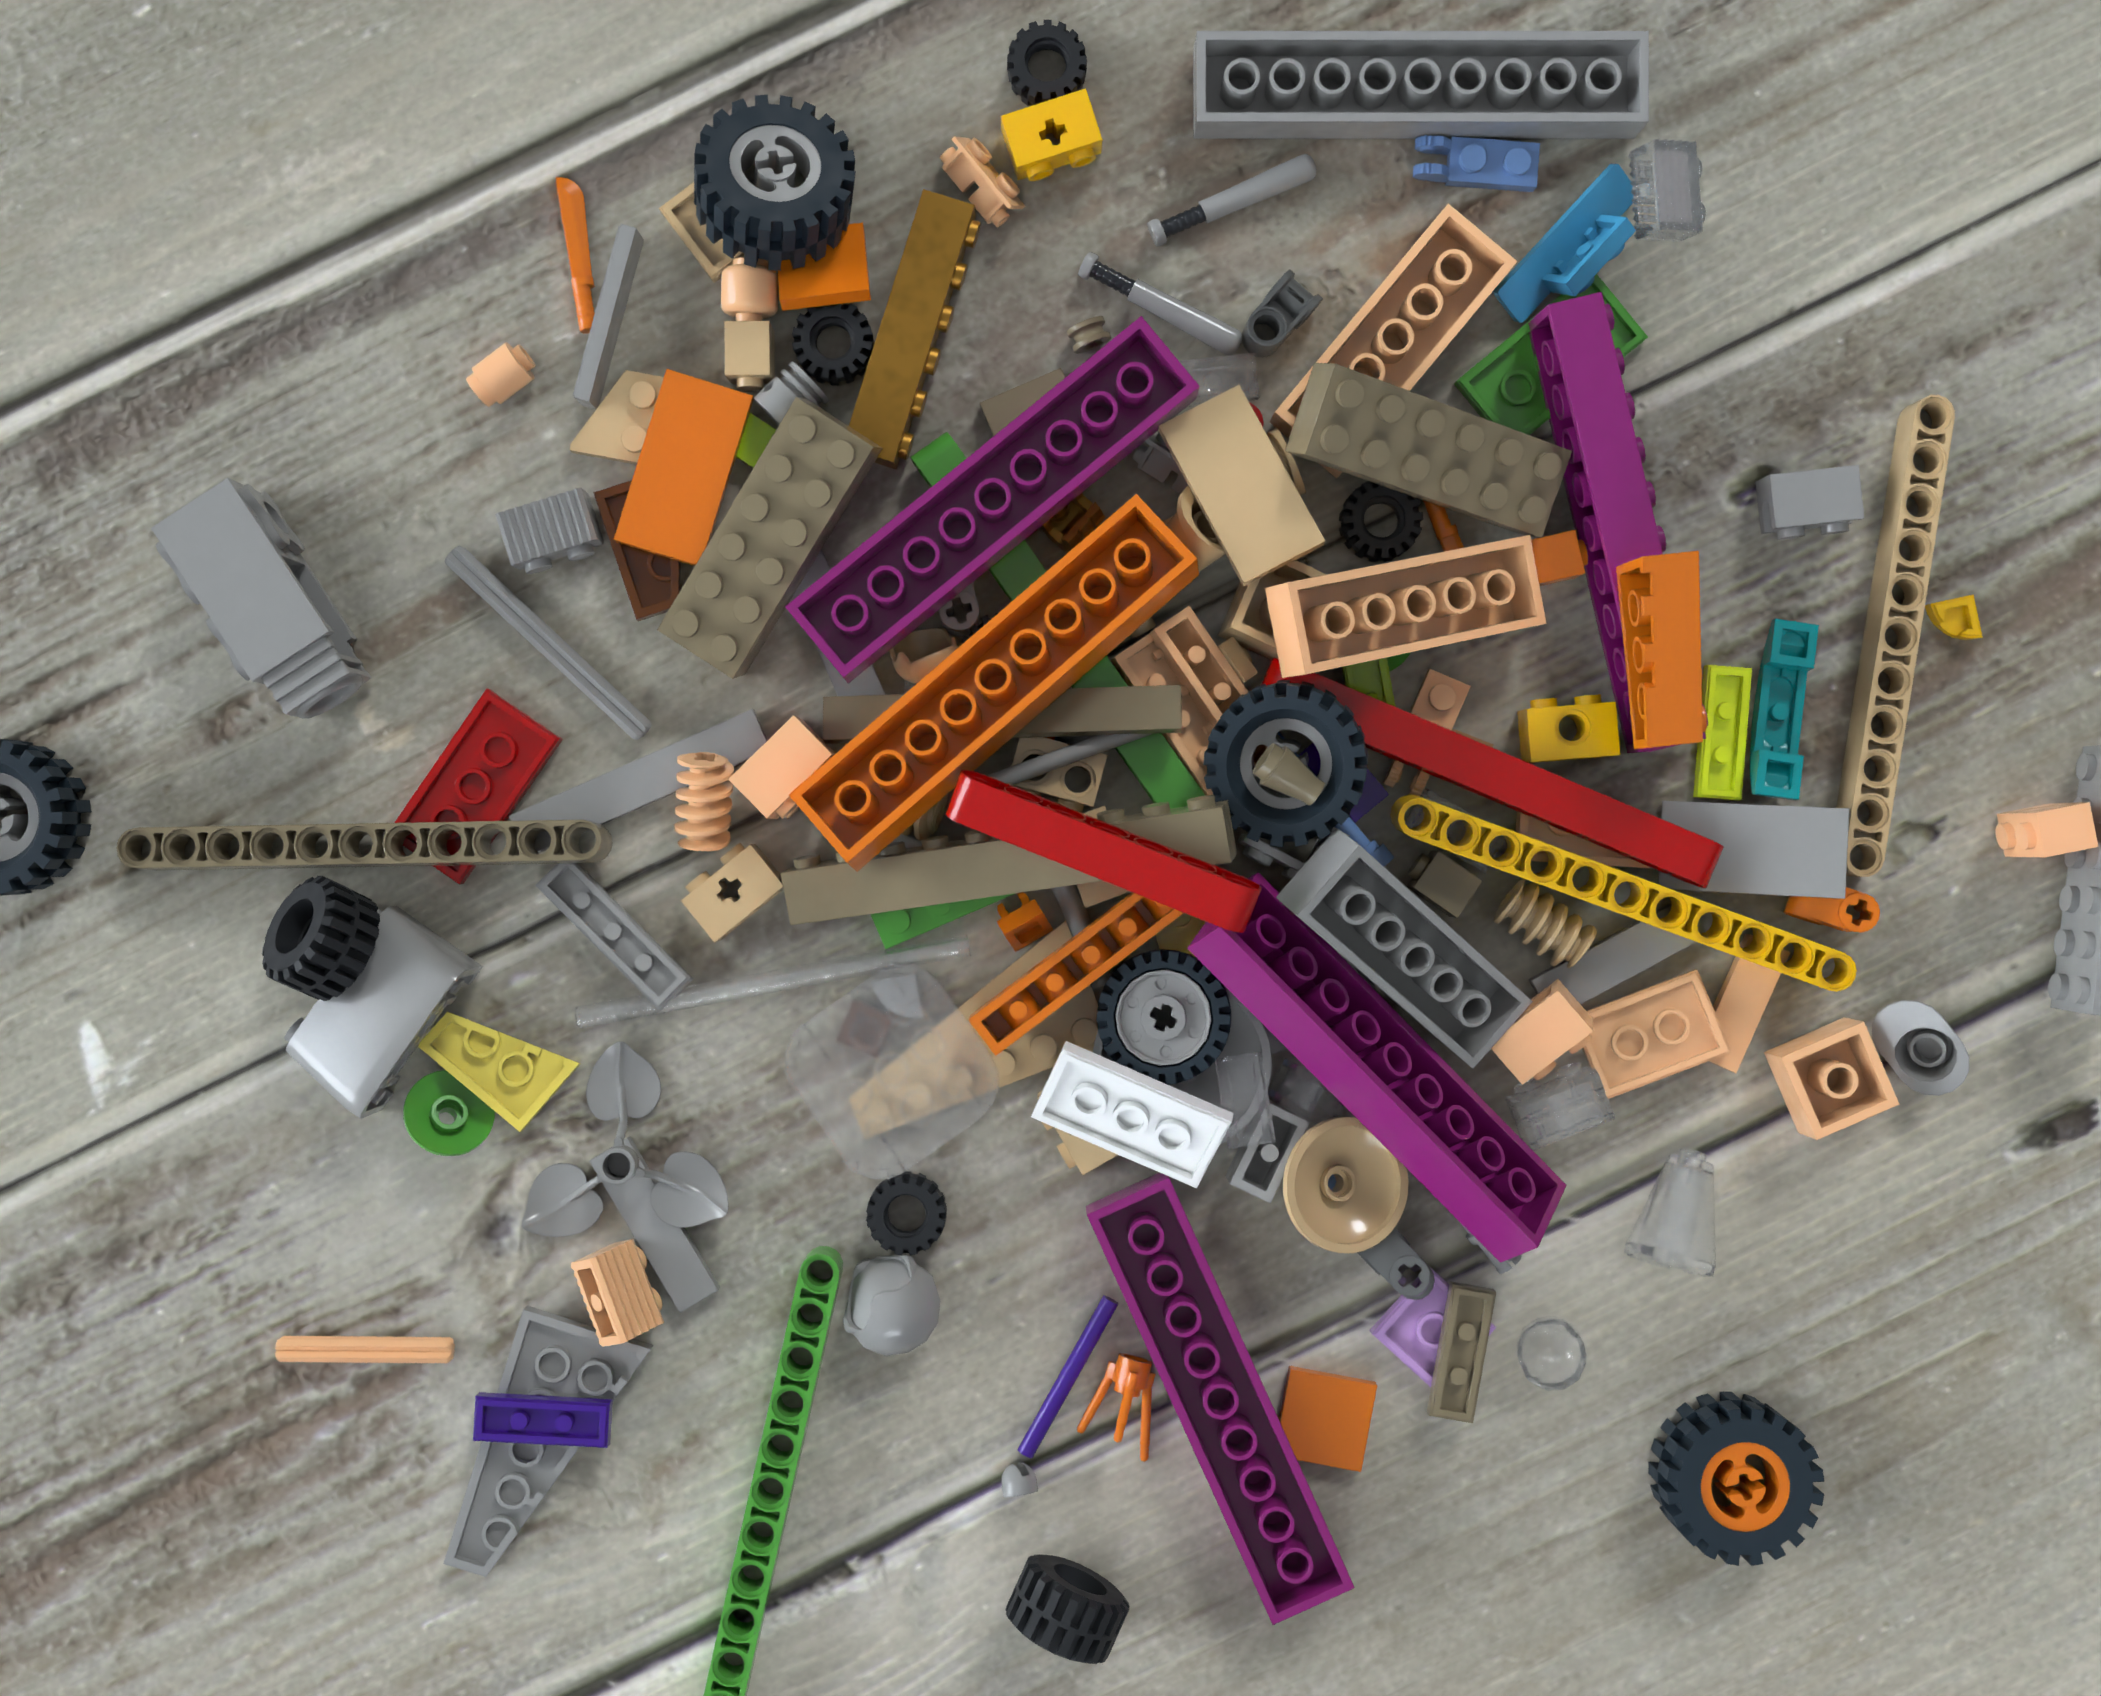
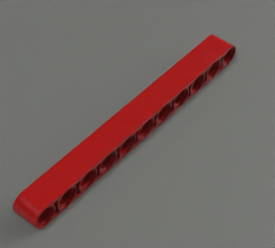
M1272 658L1262 684L1271 685L1280 680H1290V683L1301 684L1304 681L1315 684L1314 688L1323 692L1325 690L1330 691L1337 696V701L1343 706L1347 705L1354 713L1353 718L1358 726L1361 725L1364 733L1366 748L1697 887L1707 888L1724 848L1721 844L1316 673L1282 678L1278 658Z

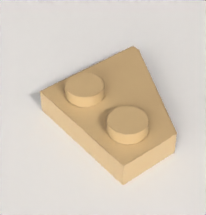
M625 370L571 442L570 451L575 454L637 465L664 377Z

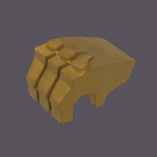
M1081 493L1040 528L1052 542L1068 553L1093 532L1106 517L1096 502L1092 503Z

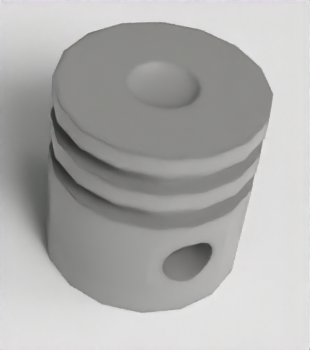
M793 361L788 364L790 368L788 371L783 369L780 372L782 375L780 379L774 377L753 398L778 426L796 397L808 399L819 407L821 402L823 404L829 402L823 391Z

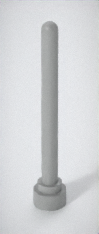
M1151 734L1096 735L987 776L1009 785H1014Z

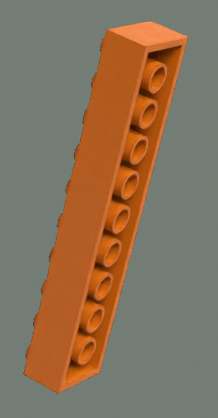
M1135 494L795 788L789 796L841 857L858 872L955 788L961 770L974 771L1199 576L1198 559L1149 506Z

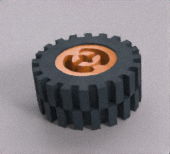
M1720 1392V1401L1717 1402L1707 1393L1696 1397L1700 1407L1695 1410L1685 1402L1676 1409L1682 1416V1419L1676 1425L1668 1418L1661 1425L1660 1428L1668 1435L1665 1442L1654 1438L1651 1451L1660 1459L1659 1462L1648 1461V1474L1658 1483L1650 1485L1654 1498L1662 1505L1659 1508L1666 1518L1693 1546L1696 1545L1704 1555L1715 1560L1718 1554L1726 1564L1739 1566L1740 1555L1751 1566L1763 1564L1761 1555L1763 1552H1767L1774 1560H1777L1786 1555L1781 1545L1787 1540L1797 1548L1805 1540L1797 1532L1803 1523L1813 1529L1818 1520V1517L1809 1510L1811 1503L1823 1505L1824 1493L1813 1485V1482H1825L1823 1469L1812 1461L1819 1458L1814 1446L1804 1439L1806 1436L1798 1427L1768 1404L1761 1403L1755 1397L1743 1394L1741 1400L1733 1392ZM1750 1454L1761 1457L1764 1463V1485L1758 1481L1759 1479H1764L1762 1474L1745 1460ZM1713 1475L1720 1481L1714 1483L1715 1486L1732 1502L1730 1506L1724 1507L1715 1503L1711 1490Z

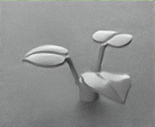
M616 1042L600 1056L591 1071L586 1088L587 1103L596 1118L608 1121L619 1117L614 1147L607 1150L600 1157L598 1163L599 1174L588 1182L584 1171L573 1164L558 1163L544 1169L534 1180L529 1192L527 1207L522 1220V1228L524 1230L549 1237L571 1236L586 1231L597 1222L604 1208L601 1196L593 1188L603 1181L613 1185H620L630 1180L633 1176L659 1180L651 1190L650 1202L656 1216L668 1225L681 1228L693 1227L716 1218L724 1217L728 1213L729 1204L725 1184L715 1167L701 1155L687 1151L675 1152L667 1158L662 1173L657 1170L639 1167L637 1153L631 1147L624 1145L628 1117L641 1118L648 1115L659 1102L661 1095V1082L657 1071L645 1058L635 1052L625 1042Z

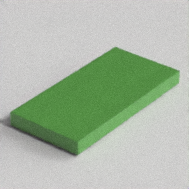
M1597 274L1594 276L1595 279L1591 286L1577 294L1576 297L1561 294L1550 303L1602 292L1604 304L1608 303L1611 306L1614 315V329L1611 331L1614 347L1621 350L1623 358L1648 338ZM1531 320L1454 383L1480 417L1528 435L1550 419L1549 408L1546 409L1538 375L1540 369L1536 354H1533L1529 337L1530 327L1528 323Z

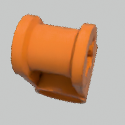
M1846 887L1845 899L1789 896L1783 912L1810 923L1825 925L1840 931L1859 933L1872 929L1880 917L1879 905L1872 896ZM1848 905H1854V909L1860 912L1859 919H1852V915L1846 913Z

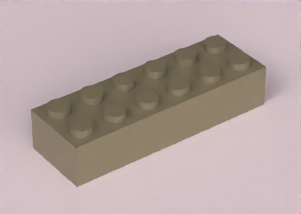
M1314 363L1285 452L1503 529L1540 538L1543 536L1572 453L1571 450L1336 363Z
M796 397L657 630L730 678L734 679L745 675L784 612L785 606L792 599L883 448L808 399Z

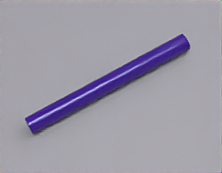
M1103 1295L1017 1449L1028 1458L1034 1457L1119 1303L1106 1295Z

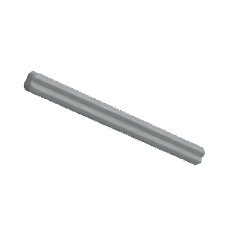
M457 546L445 558L447 566L631 738L639 740L649 731L652 726L651 721L466 548Z

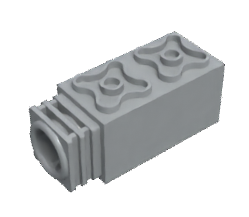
M226 478L151 528L160 541L156 543L159 554L176 573L187 596L195 604L199 605L201 603L210 618L206 620V624L228 652L237 672L247 681L251 679L252 682L262 683L267 688H270L273 697L280 703L285 715L301 719H310L347 700L359 690L362 684L372 678L369 672L364 669L363 663L356 657L355 651L350 645L357 638L300 554L305 551L302 542L288 526L277 504L265 491L260 493L249 484L243 485L230 478Z

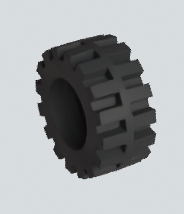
M1044 20V25L1038 26L1035 21L1029 23L1028 30L1025 31L1022 28L1017 33L1016 40H1012L1009 46L1007 72L1013 92L1016 96L1018 94L1021 96V101L1028 106L1031 102L1036 105L1081 90L1086 77L1087 56L1083 41L1079 42L1078 34L1073 29L1069 32L1066 30V24L1060 21L1057 26L1052 25V20ZM1041 50H1052L1059 53L1066 63L1063 75L1053 81H1041L1034 78L1028 68L1031 56Z
M904 1171L902 1174L895 1173L890 1175L876 1187L870 1197L866 1211L867 1226L871 1230L873 1239L877 1240L886 1251L890 1249L895 1252L894 1254L901 1256L903 1253H909L911 1256L918 1254L921 1250L926 1251L938 1240L945 1226L947 1206L943 1192H940L938 1185L933 1180H928L926 1175L921 1173L918 1175L912 1174V1171ZM902 1195H911L918 1198L926 1210V1218L923 1224L912 1231L897 1229L891 1223L888 1216L890 1203Z

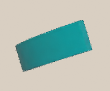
M1773 619L1771 622L1758 675L1751 726L1750 780L1751 791L1754 795L1799 800L1804 756L1798 755L1807 673L1814 669L1819 625L1782 619Z

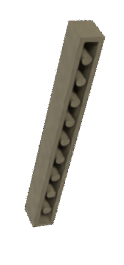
M1214 795L1188 799V806L1170 809L1169 802H1159L1142 806V813L1125 815L1124 809H1112L1097 813L1098 820L1212 865L1231 863L1237 855L1228 800L1215 802ZM977 830L965 833V840L949 842L948 835H939L922 839V846L906 848L903 841L890 843L858 872L836 852V859L821 861L820 854L793 859L794 865L780 873L790 925L1103 880Z

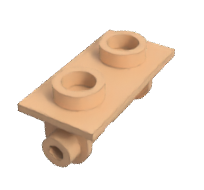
M956 136L951 139L958 149L950 147L940 156L941 161L944 163L942 169L962 192H966L974 183L979 186L968 200L971 204L975 205L976 210L987 224L993 223L996 227H999L1010 217L1006 211L1007 209H1023L1025 207L1017 196L1020 193V189L1007 174L1003 172L999 174L989 162L992 158L990 152L979 140Z

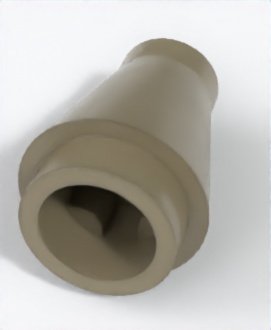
M1272 743L1261 755L1253 770V774L1260 778L1259 783L1261 785L1301 800L1308 806L1315 802L1325 785L1286 745L1281 748Z

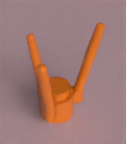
M1119 1353L1117 1362L1108 1361L1105 1376L1077 1426V1432L1080 1434L1085 1432L1114 1381V1391L1123 1394L1113 1439L1117 1443L1121 1442L1133 1397H1139L1142 1390L1140 1459L1146 1462L1149 1458L1152 1386L1156 1373L1150 1372L1152 1362L1125 1353Z

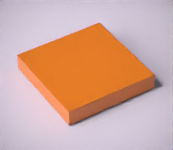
M863 222L848 224L847 230H842L841 241L833 249L827 244L825 257L816 262L810 253L806 255L804 267L793 269L790 260L781 261V271L778 270V285L782 311L871 300Z
M1289 1366L1279 1420L1297 1460L1361 1472L1377 1391L1376 1382Z

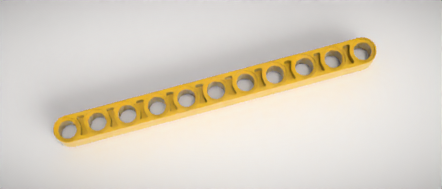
M1408 794L1401 796L1391 807L1390 817L1395 828L1422 842L1829 991L1838 992L1845 990L1855 980L1857 969L1853 959L1849 955L1826 945L1418 795ZM1412 805H1421L1424 811L1423 821L1417 827L1408 828L1404 820L1405 812ZM1462 820L1466 828L1464 837L1458 842L1450 843L1446 835L1447 828L1452 822ZM1503 835L1507 842L1506 851L1500 857L1492 858L1488 850L1489 844L1496 836ZM1545 851L1548 855V865L1543 871L1533 873L1530 865L1531 859L1536 853ZM1586 866L1590 874L1589 880L1586 885L1576 889L1572 881L1573 874L1580 867ZM1628 882L1631 889L1630 895L1627 900L1617 904L1614 897L1615 889L1621 883ZM1669 897L1672 904L1669 914L1664 918H1658L1656 914L1657 904L1663 898ZM1710 912L1713 919L1711 927L1706 932L1699 933L1697 925L1700 917ZM1747 928H1751L1753 930V940L1750 945L1741 948L1739 944L1740 935ZM1792 943L1794 954L1789 961L1782 963L1781 951L1787 944ZM1833 958L1835 963L1834 970L1831 975L1823 978L1822 967L1826 961Z

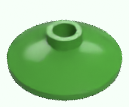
M441 1070L422 1077L413 1085L404 1102L403 1119L409 1135L421 1148L436 1155L458 1156L476 1149L485 1141L493 1127L495 1111L448 1071ZM444 1112L450 1113L454 1117V1122L452 1124L442 1123L439 1119V1114Z

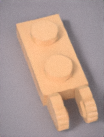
M1429 669L1409 713L1452 730L1471 686ZM1392 760L1384 779L1385 785L1393 788L1399 781L1403 772V763ZM1418 770L1410 784L1409 794L1420 796L1430 774Z

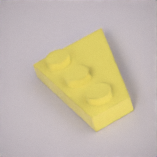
M450 1012L445 1013L418 1045L421 1050L519 1132L526 1128L581 1064Z

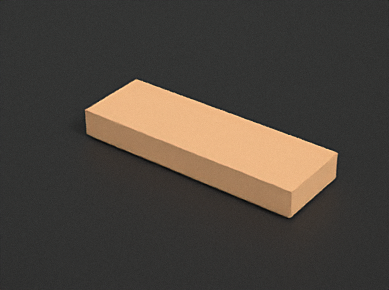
M1745 934L1740 947L1745 948L1750 945L1753 935ZM1782 949L1780 955L1782 963H1786L1790 955L1789 951ZM1735 956L1713 1005L1732 1053L1709 1062L1737 1073L1781 975L1780 972Z

